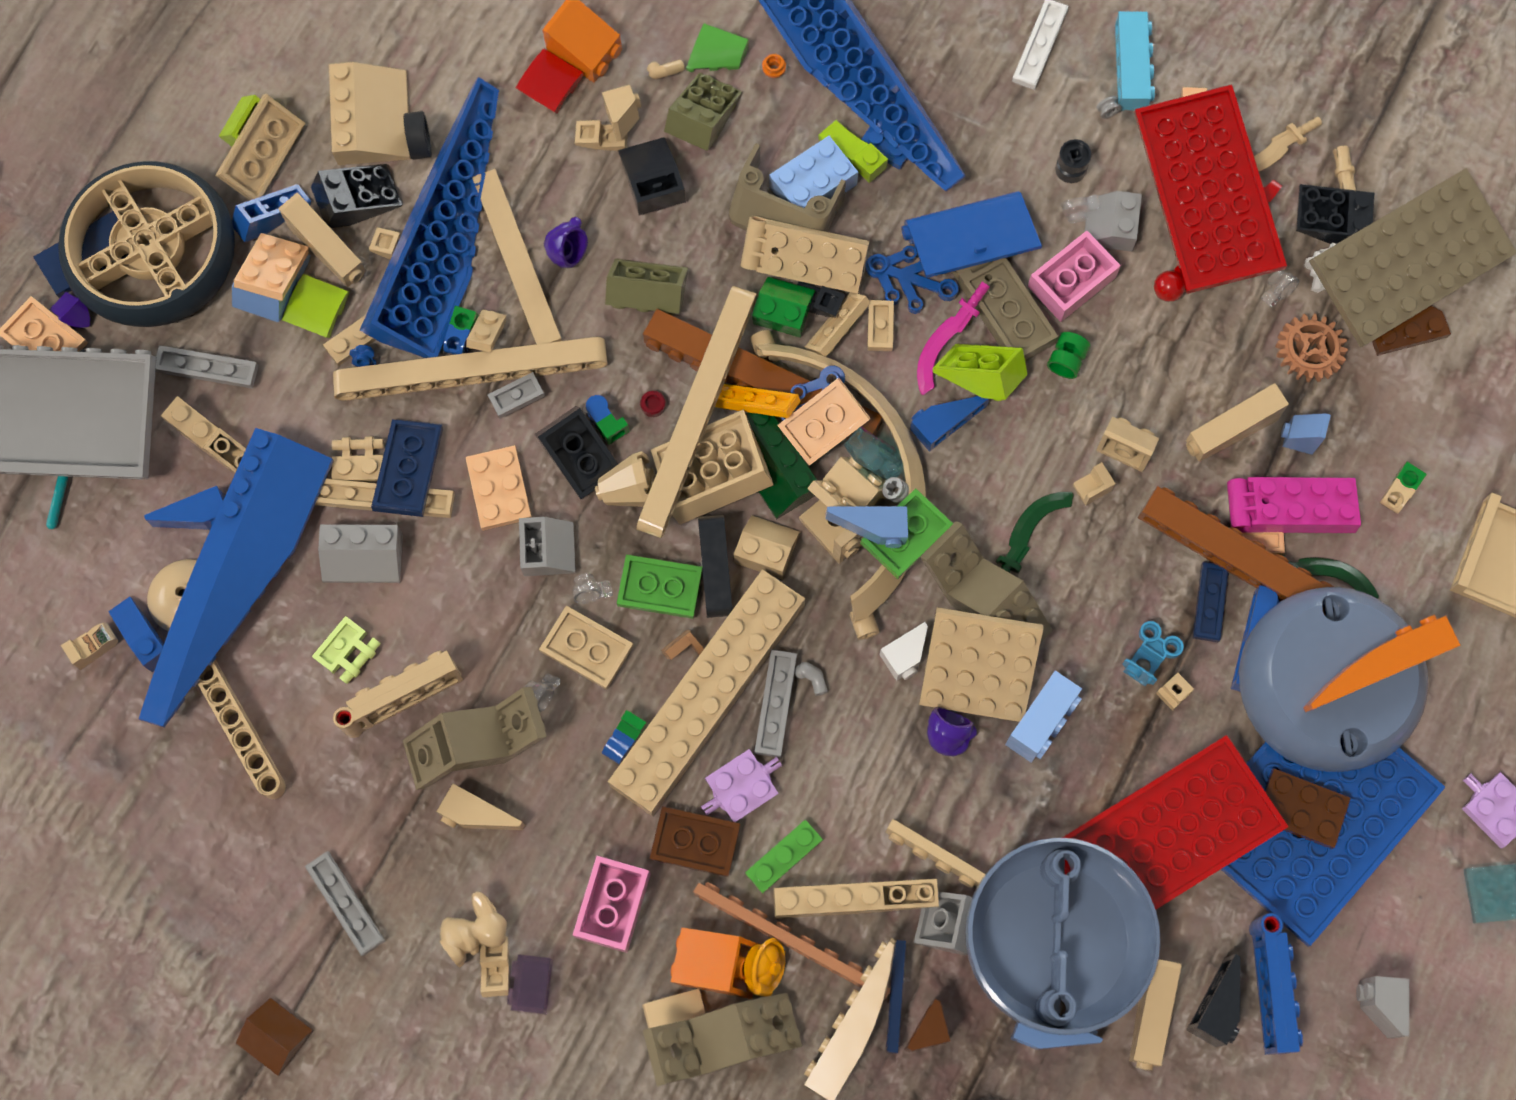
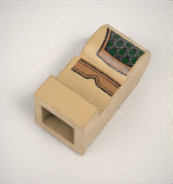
M105 622L94 626L87 633L73 641L68 640L61 647L71 663L79 670H82L115 647L118 639L108 623Z

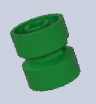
M1062 332L1055 345L1056 350L1052 352L1048 360V369L1063 378L1075 379L1081 369L1082 360H1085L1090 349V342L1076 333Z

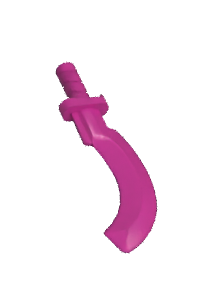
M980 283L967 303L962 297L959 301L962 307L956 316H951L944 321L925 344L917 366V382L921 395H925L934 388L932 368L942 347L957 332L961 333L973 315L977 318L980 314L975 307L990 288L986 283Z

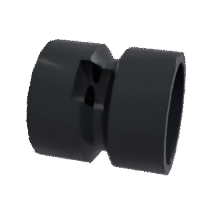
M1072 139L1061 146L1055 167L1059 179L1071 184L1077 183L1085 177L1092 156L1091 149L1087 143L1082 140Z

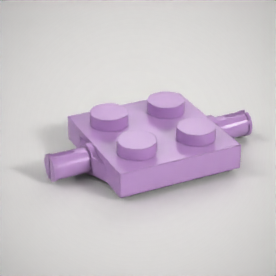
M748 749L707 776L705 780L712 789L714 798L701 806L706 816L720 807L727 812L732 822H737L778 795L779 793L771 783L769 775L782 767L780 762L770 767L779 761L778 758L775 757L765 765H762L756 760L750 749Z
M1501 772L1483 785L1470 773L1463 779V782L1474 793L1471 800L1462 810L1502 849L1516 838V787Z

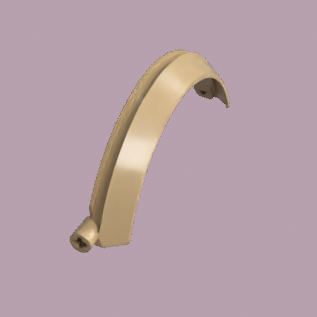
M770 330L757 332L750 337L756 356L773 364L778 360H786L807 365L820 371L830 365L840 367L845 374V383L874 406L890 429L902 459L905 482L909 486L908 495L916 488L926 497L922 464L909 430L897 411L873 385L853 370L833 359L797 347L775 344ZM881 565L872 578L850 596L853 611L850 612L849 616L858 640L868 639L880 633L873 612L881 604L885 603L897 588L905 573L897 579Z

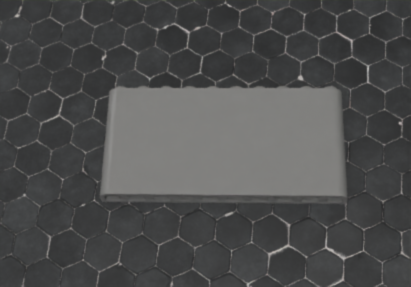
M0 345V474L148 480L156 356L151 355V351L135 350V354H127V350L111 349L110 353H102V349L86 348V352H77V348L61 347V351H53L52 347L37 346V350H28L29 347L13 345L11 350L4 349V346Z

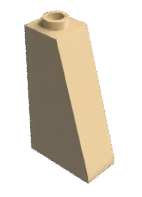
M298 193L294 194L278 208L289 230L305 246H308L309 250L347 288L352 283L355 284L362 279L363 274L366 272L362 262Z
M1276 383L1192 431L1186 440V447L1189 453L1200 462L1277 422L1289 404Z
M1158 959L1150 985L1138 1001L1129 1061L1137 1063L1136 1068L1153 1071V1066L1159 1067L1162 1065L1181 971V964Z

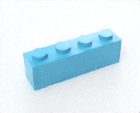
M1119 11L1115 22L1118 104L1122 107L1121 110H1135L1149 106L1150 101H1154L1155 87L1151 86V79L1154 76V65L1150 64V58L1153 55V43H1149V36L1152 34V21H1148V12Z

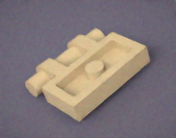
M373 436L365 437V439L351 440V437H342V440H332V450H342V456L332 457L334 460L332 463V479L366 483L377 482L383 455H375V449H384V439H374ZM365 449V455L352 456V450Z

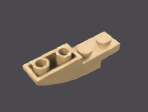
M177 396L160 417L181 432L180 434L235 474L246 448Z

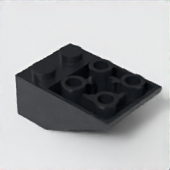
M665 137L618 150L639 216L686 202L685 189Z
M387 164L320 170L317 172L311 185L322 219L330 228L351 226L402 207Z
M1300 184L1296 231L1329 244H1338L1373 223L1375 193Z

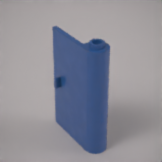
M1020 191L905 220V225L901 226L904 240H908L916 248L926 278L1042 248Z

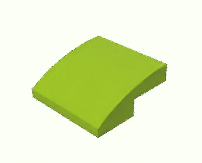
M303 274L290 297L282 320L323 337L330 338L337 316L342 315L350 291Z

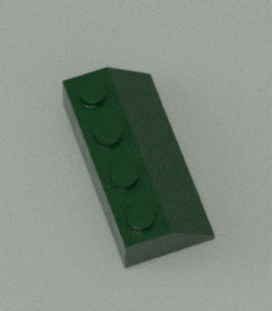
M748 412L746 413L773 482L772 486L758 491V493L777 520L815 497L807 488L817 479L799 452L778 427L779 423L774 416Z

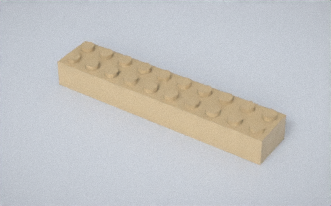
M762 569L608 780L610 787L653 817L766 661L771 650H774L805 606V598Z

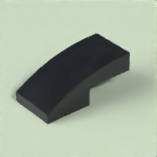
M798 281L797 285L815 290L809 308L810 313L836 318L845 294L822 286L820 289Z

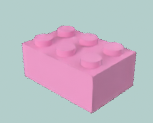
M1085 231L1031 274L1028 288L1062 322L1117 277L1121 265L1088 231Z
M596 856L573 936L577 939L627 953L651 875L649 870Z

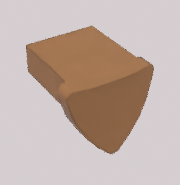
M685 630L665 646L661 652L667 659L672 660L689 645L698 655L702 653L704 648L690 630Z

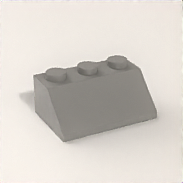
M320 524L318 551L322 582L400 583L403 533L399 526Z

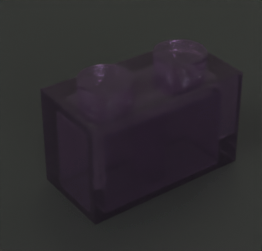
M518 955L517 961L512 962L511 977H515L514 988H509L507 1005H511V1011L539 1015L547 1014L553 959Z

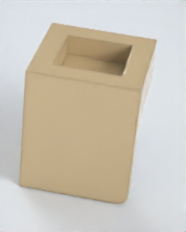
M1101 462L1093 467L1090 474L1074 482L1073 487L1084 504L1088 505L1111 492L1116 483Z

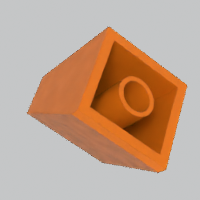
M565 0L542 29L546 49L584 73L583 76L594 83L599 76L602 77L606 73L609 63L613 58L616 59L622 51L620 34L580 0Z
M681 928V933L676 941L677 952L675 962L671 966V982L681 986L752 999L753 993L745 983L744 964L748 952L758 943L740 936Z

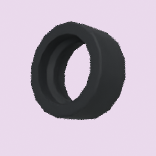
M423 111L404 113V130L411 159L430 158L432 156V148L425 113Z

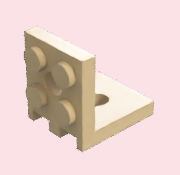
M819 500L799 516V520L830 555L841 564L845 557L850 559L858 552L862 546L860 542L864 537L841 526H831L828 520L825 519L827 506Z

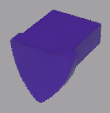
M67 292L49 309L61 322L69 326L81 328L90 326L87 306L79 298Z

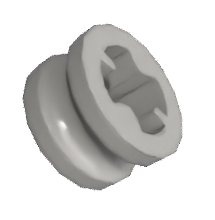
M1110 96L1099 102L1096 108L1098 111H1102L1101 117L1107 119L1116 115L1122 107L1120 104H1117L1116 96Z
M891 477L883 485V495L894 503H900L908 496L909 486L898 477ZM895 487L899 488L897 493L893 492Z

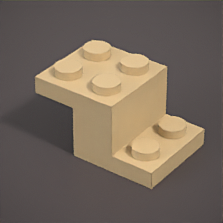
M852 456L840 457L822 481L814 480L807 489L827 507L874 506L880 498H886L883 495L882 488L887 479L879 473L875 475L869 469L871 465L861 457H858V459Z

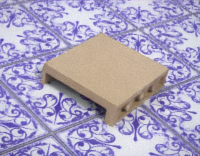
M1491 493L1483 500L1450 591L1516 618V509L1500 503L1502 496Z

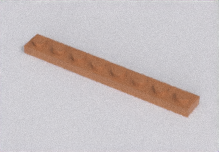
M708 882L705 885L697 884L693 892L696 897L766 936L778 939L784 946L856 986L862 988L865 982L860 980L864 969L851 961L846 965L838 960L839 955L832 950L825 948L824 951H821L814 947L816 942L804 935H801L800 938L790 933L792 929L785 924L777 921L776 925L766 920L768 916L755 908H753L752 912L742 907L744 902L732 895L729 898L720 895V889ZM887 987L885 999L887 998V996H888V994H889V992H890V990H891V989L888 988V987Z

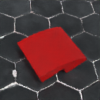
M543 49L529 65L515 88L551 111L558 113L568 94H573L584 73L548 50Z

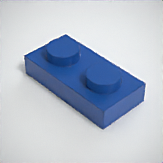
M871 126L861 139L868 144L872 143L888 159V164L901 170L908 159L899 147L895 148L883 137L882 133L879 134Z

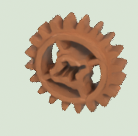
M1306 314L1302 315L1300 321L1294 317L1290 322L1291 324H1285L1283 331L1277 337L1280 340L1276 343L1275 347L1281 350L1277 353L1276 357L1284 358L1280 366L1289 365L1290 368L1287 374L1289 375L1296 371L1297 380L1302 375H1305L1307 383L1311 381L1313 376L1317 382L1322 380L1323 375L1329 379L1333 372L1337 373L1339 371L1340 365L1346 360L1343 356L1347 353L1348 349L1342 346L1346 343L1347 339L1338 338L1343 330L1334 331L1333 328L1336 323L1332 322L1327 325L1326 316L1321 321L1317 320L1316 314H1313L1310 320H1308ZM1293 341L1297 343L1298 356L1294 351ZM1325 341L1329 346L1330 355L1327 353L1328 350L1326 349ZM1314 344H1317L1315 348L1310 350L1308 353L1306 352L1308 348L1312 347ZM1308 362H1312V363H1314V362H1315V363L1320 362L1321 364H1310V363H1308Z

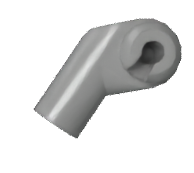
M802 662L795 667L796 677L799 679L807 678L812 681L815 696L828 693L823 673L819 668L809 662Z

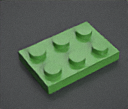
M916 488L897 505L907 506L908 539L906 544H901L902 546L899 548H887L885 544L879 545L866 538H863L860 542L897 579L920 559V556L953 525Z
M626 554L617 606L694 619L703 569L700 566Z

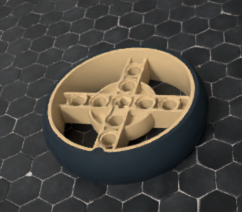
M133 162L104 172L88 183L77 194L68 207L61 224L58 243L59 259L69 287L75 296L90 310L105 319L122 325L155 327L171 324L192 315L216 295L227 278L232 265L235 234L232 219L224 201L200 176L185 168L165 162ZM150 188H167L182 191L193 196L195 199L167 214L156 208H139L130 193ZM128 203L125 207L120 208L123 204ZM110 205L119 220L111 230L109 247L82 261V246L90 224ZM195 217L194 220L187 222L189 218ZM139 222L137 226L132 227L134 223ZM213 226V241L208 257L198 273L185 284L176 270L184 254L185 241ZM173 229L171 233L165 234L166 231ZM129 253L126 258L121 259L124 254ZM163 260L160 265L155 266L158 261ZM103 266H107L103 271H99ZM128 274L140 280L155 279L165 296L150 301L127 302L112 299L97 290ZM170 280H175L173 284L166 285Z

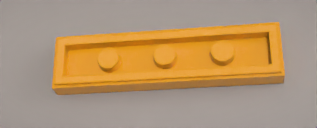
M724 384L715 407L736 411L744 409L745 412L789 418L800 403V398L798 394Z

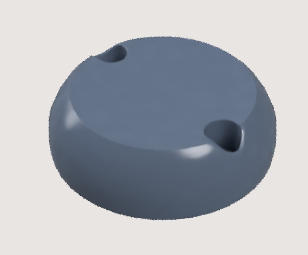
M1341 587L1311 589L1294 594L1279 602L1257 622L1250 632L1240 659L1239 686L1242 702L1256 731L1280 755L1300 766L1325 772L1358 770L1374 765L1390 756L1409 739L1423 715L1428 695L1426 661L1311 711L1305 712L1303 707L1345 667L1365 653L1397 637L1395 631L1407 627L1408 624L1397 612L1381 600L1354 589ZM1322 606L1325 608L1326 616L1322 611ZM1340 739H1343L1344 752L1341 747Z
M1070 838L1043 839L1025 844L1009 852L997 861L982 878L971 899L967 913L965 928L966 949L973 974L981 989L990 1001L1014 1021L1040 1032L1056 1035H1076L1092 1032L1115 1022L1129 1012L1142 998L1150 985L1158 963L1160 950L1159 923L1152 899L1144 884L1134 871L1117 856L1095 844ZM1065 860L1070 866V871L1066 875H1064ZM1060 998L1064 1002L1066 1007L1064 1014H1062L1061 1016Z

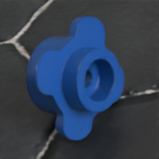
M358 345L350 350L349 355L353 358L352 364L354 366H370L377 363L373 358L374 350L370 346Z

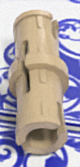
M1339 146L1333 150L1336 162L1335 176L1338 177L1340 189L1356 190L1354 182L1355 168L1351 163L1349 147Z

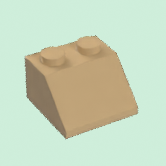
M1112 417L1096 451L1143 472L1159 438L1155 437L1154 433L1147 429H1138L1132 426L1126 419Z
M751 515L735 549L734 563L761 572L763 569L771 576L783 580L800 532Z

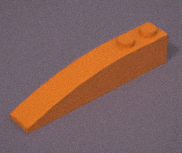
M1434 614L1419 621L1421 627L1413 630L1411 625L1395 631L1397 637L1365 653L1325 684L1303 707L1305 712L1316 709L1461 646L1447 616L1437 619Z

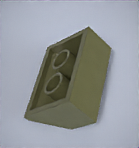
M614 259L606 280L605 305H612L616 309L636 308L640 312L656 311V309H659L669 315L679 314L683 305L688 268Z

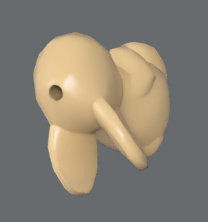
M481 892L472 894V906L477 916L475 921L447 917L441 924V940L439 942L459 968L465 964L466 954L476 955L479 952L480 944L496 948L500 947L506 940V920L497 913L492 902Z

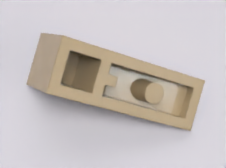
M452 784L436 811L442 816L440 821L452 828L459 825L462 828L523 830L525 827L522 821L455 784Z

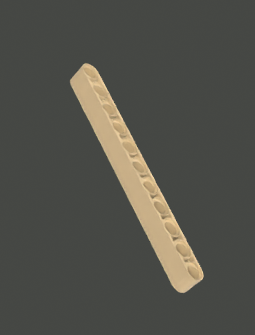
M732 286L637 523L638 531L659 538L664 536L754 309L757 293Z
M591 337L492 350L491 353L480 351L339 369L333 372L334 396L337 400L346 401L520 379L532 372L537 377L599 369L608 364L606 345L603 338Z

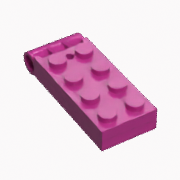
M1248 477L1247 480L1235 478L1227 482L1231 527L1240 530L1242 533H1356L1361 526L1355 478Z

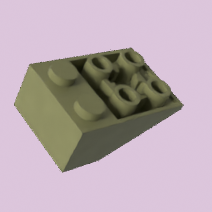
M698 73L670 106L664 132L708 151L718 139L741 97L742 91L717 81L709 75Z

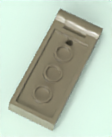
M1006 258L952 271L968 299L971 298L981 282L990 286L975 309L980 312V318L1000 347L1023 348L1026 361L1056 344L1058 339L1057 333Z

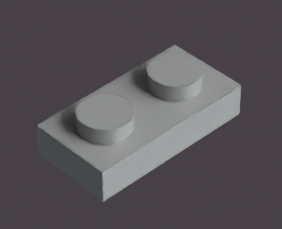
M532 372L488 394V397L501 419L545 397Z

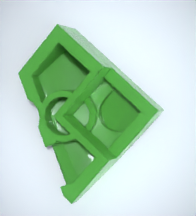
M704 23L693 47L686 70L694 72V69L709 68L710 71H717L721 68H727L728 70L739 69L748 51V39Z

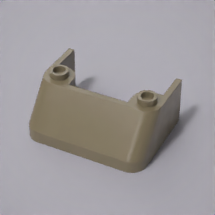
M755 143L736 184L729 208L730 222L734 226L747 231L749 217L757 216L828 232L845 198L846 181L840 180L832 199L824 196H814L808 201L805 208L797 206L760 190L764 177L762 172L757 169L760 164V145Z

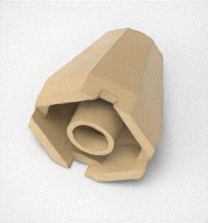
M643 451L632 454L598 479V486H595L599 501L603 500L606 505L644 507L656 477L653 468L649 469L646 464L651 463L649 457Z

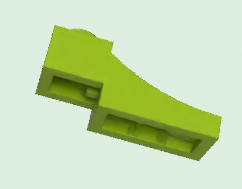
M837 120L818 136L820 141L830 136L858 173L869 183L887 168L888 159L872 143L868 144L862 141Z

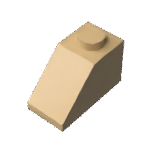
M630 85L602 92L606 112L617 141L622 140L639 120L638 108H641V102L638 93L633 94Z

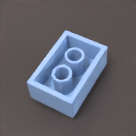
M827 136L769 175V188L776 197L805 208L808 201L814 196H824L832 199L841 179L846 181L845 193L855 187L858 181V171L832 138Z
M1054 671L1005 745L1031 763L1035 757L1041 759L1052 743L1048 739L1051 735L1055 738L1066 723L1067 719L1063 717L1064 714L1070 717L1082 698L1078 694L1082 688L1057 671Z

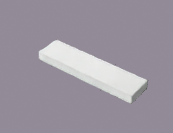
M1045 0L1012 82L1035 90L1067 13V5L1053 0Z

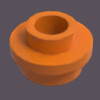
M770 54L763 60L762 70L766 76L778 78L784 74L786 62L780 55ZM776 65L778 68L772 69L770 67Z

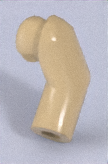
M676 60L663 65H659L658 62H652L648 65L647 70L651 78L660 79L683 72L684 63L682 60Z

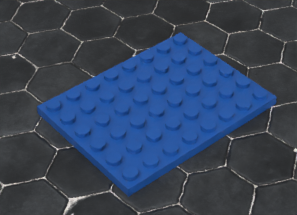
M1340 739L1341 747L1344 752L1343 739ZM1264 742L1246 763L1264 791L1271 770L1277 769L1350 797L1334 849H1330L1289 832L1281 831L1221 870L1269 913L1278 915L1282 919L1283 925L1309 947L1446 787L1400 748L1378 763L1362 769L1346 772H1325L1300 766L1286 759Z

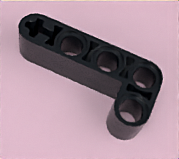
M724 514L698 517L707 618L727 617L732 612Z

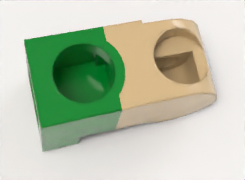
M1407 461L1399 469L1380 503L1398 514L1413 496L1427 474Z

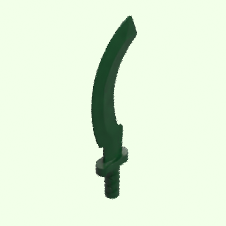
M1057 492L1043 496L1033 502L1022 513L1011 533L1009 540L1011 549L1006 557L999 556L996 563H1001V568L1009 573L1011 570L1019 573L1022 569V566L1019 564L1030 550L1027 545L1038 522L1055 510L1071 507L1074 494L1072 492Z
M1316 557L1302 558L1298 562L1289 561V564L1296 568L1306 569L1312 576L1334 577L1348 583L1357 591L1369 594L1377 599L1379 598L1375 587L1369 579L1349 564L1333 559Z

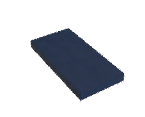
M114 211L90 224L83 241L82 261L109 247L111 230L119 220ZM58 243L33 256L58 298L62 297L65 292L69 293L72 291L60 265ZM129 253L124 254L121 259L126 258ZM103 266L99 271H103L107 266Z
M392 419L371 505L372 511L418 517L424 516L443 432L442 425Z

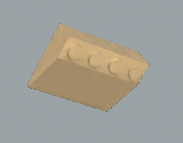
M356 62L329 64L332 154L337 165L410 160L403 119L404 113H408L406 70Z
M744 409L707 425L672 514L679 525L773 485L767 464ZM669 442L651 449L657 472Z

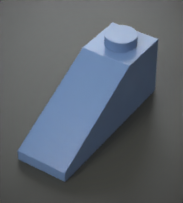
M907 506L827 507L826 520L879 545L885 544L887 548H899L902 546L901 544H906L908 539Z

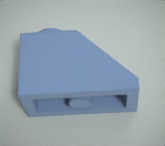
M1326 413L1294 415L1289 423L1285 422L1283 425L1281 437L1284 438L1282 447L1312 455L1326 437L1331 415Z

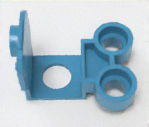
M1147 621L1141 626L1139 637L1143 641L1142 645L1131 660L1125 659L1122 663L1125 667L1123 672L1143 686L1155 684L1157 679L1153 674L1165 657L1170 659L1177 658L1184 649L1182 640L1176 636H1169L1165 640L1160 638L1161 627L1154 621ZM1145 630H1151L1153 637L1148 638L1145 635ZM1167 645H1173L1175 647V652H1169L1167 650ZM1139 659L1147 660L1150 663L1149 672L1137 665L1136 661Z

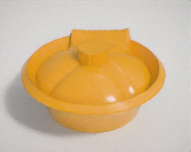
M771 938L763 944L753 946L746 956L744 964L745 983L752 993L758 996H772V992L782 979L785 969V952L778 939Z

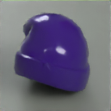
M573 217L569 222H563L548 232L545 237L544 248L546 254L560 268L574 267L580 262L587 250L588 238L585 231L581 229L582 222L578 217Z
M935 707L929 716L927 726L929 744L936 752L944 756L953 757L963 754L968 749L970 739L977 735V729L973 726V722L970 719L950 710Z

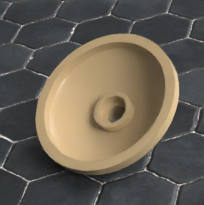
M179 560L167 565L155 576L149 587L147 596L149 612L154 621L168 632L182 596H178V592L186 588L197 560Z

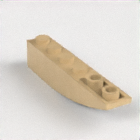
M937 879L774 888L773 890L775 919L939 907Z
M893 938L890 939L888 944L885 942L881 943L874 955L879 958L874 968L868 965L860 979L865 982L860 991L854 989L846 1002L851 1007L846 1015L840 1012L832 1026L836 1029L832 1039L826 1036L818 1049L822 1053L818 1062L812 1060L804 1073L808 1077L804 1085L827 1100H835L859 1060L876 1025L892 971L896 940Z

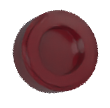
M648 391L641 397V410L646 416L658 417L665 411V398L660 392Z

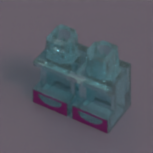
M859 427L844 444L857 463L881 478L888 480L891 477H898L902 470L899 467L903 463L902 460L894 456L897 453L895 448L882 439L877 438L863 427Z

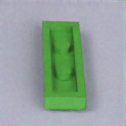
M804 820L749 868L745 874L763 894L817 847L823 839Z

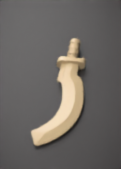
M1315 117L1298 128L1293 123L1287 125L1286 131L1271 139L1272 143L1254 156L1258 171L1260 172L1270 167L1282 158L1288 151L1289 145L1295 142L1299 145L1307 142L1306 137H1303V135L1321 126V119Z

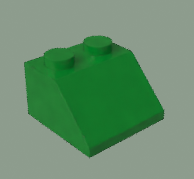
M767 277L758 294L752 313L753 324L801 338L815 290Z

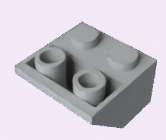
M549 517L519 518L520 567L524 576L576 573L573 522Z

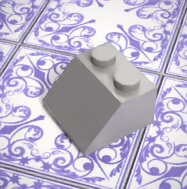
M1115 191L1089 198L1084 232L1088 231L1104 248L1132 252L1137 240L1142 194Z
M938 892L939 907L921 909L914 943L968 956L965 928L972 897L962 894Z
M1374 976L1360 980V984L1356 988L1357 1001H1360L1362 1011L1387 1038L1394 1039L1409 1036V979Z

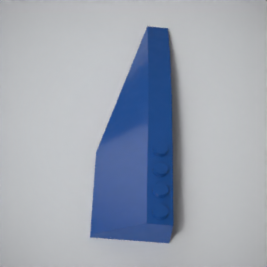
M759 0L803 68L835 94L838 99L850 107L853 112L876 132L882 133L883 137L895 148L899 147L906 158L918 166L944 191L947 192L966 177L924 108L851 0Z
M480 77L476 79L436 158L359 330L383 344L424 358L438 357L447 334L454 307L460 305L473 271L471 265L476 246H474L475 238L479 230L478 217L479 212L482 210L481 194L486 175V164L489 162V143L493 135L491 130L492 122L495 119L499 94L497 88ZM481 174L480 182L475 184L472 177ZM480 185L479 193L476 188V186Z
M255 428L184 590L150 682L139 716L140 720L165 728L185 701L184 697L192 686H196L200 680V675L216 659L217 652L223 645L227 644L250 613L251 606L257 598L260 599L262 597L265 587L282 570L280 567L287 558L290 559L293 555L334 461L332 458L281 435Z

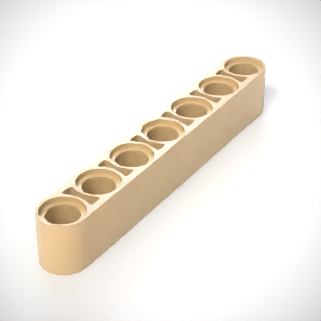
M214 660L200 675V680L197 684L256 789L269 799H278L285 792V782L217 661ZM213 670V677L210 680L204 681L205 673ZM221 692H226L225 699L220 703H216L217 695ZM232 714H238L237 722L229 725V717ZM250 735L251 742L249 745L241 747L242 738ZM263 757V765L259 769H254V761L257 758ZM270 780H276L275 789L266 792V784Z

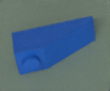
M298 184L236 205L232 218L233 228L244 242L258 238L261 233H269L285 222L278 208L294 194L298 193L309 205H311L312 201Z
M976 396L930 406L925 411L921 409L911 418L910 430L930 452L985 409L989 399Z
M214 486L148 513L144 517L152 527L210 530L225 496L218 486Z
M129 596L108 612L141 664L149 671L154 672L164 642L132 597Z

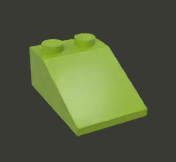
M955 344L932 368L933 373L981 398L993 399L995 401L1006 400L1028 375L1023 348Z

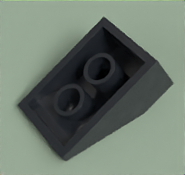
M578 406L573 407L534 434L580 499L593 492L595 486H598V479L618 465Z
M1237 954L1223 959L1186 1029L1214 1047L1225 1046L1228 1042L1232 1044L1240 1031L1237 1025L1240 1021L1241 957Z

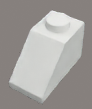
M925 622L880 650L882 660L896 681L902 677L904 680H907L918 672L916 668L920 664L928 627Z

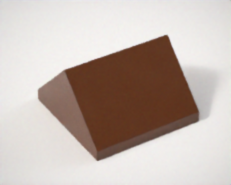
M269 998L245 1020L236 1044L277 1076H280L314 1030L274 999Z
M934 999L926 1010L904 1048L906 1052H914L950 1042L941 1003L937 999Z

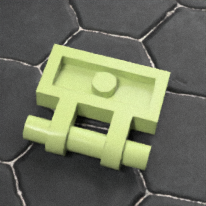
M345 616L312 657L333 674L340 666L343 667L345 671L340 676V679L348 684L353 677L357 678L361 673L360 669L366 661L376 655L375 650L381 643L372 638L367 645L364 644L362 640L367 635V632ZM357 648L361 652L350 663L346 659Z

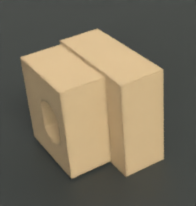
M1177 673L1156 694L1171 710H1174L1193 692L1194 688ZM1176 685L1181 690V693L1176 694L1172 690V686Z

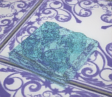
M1516 864L1466 868L1463 870L1473 924L1516 920Z

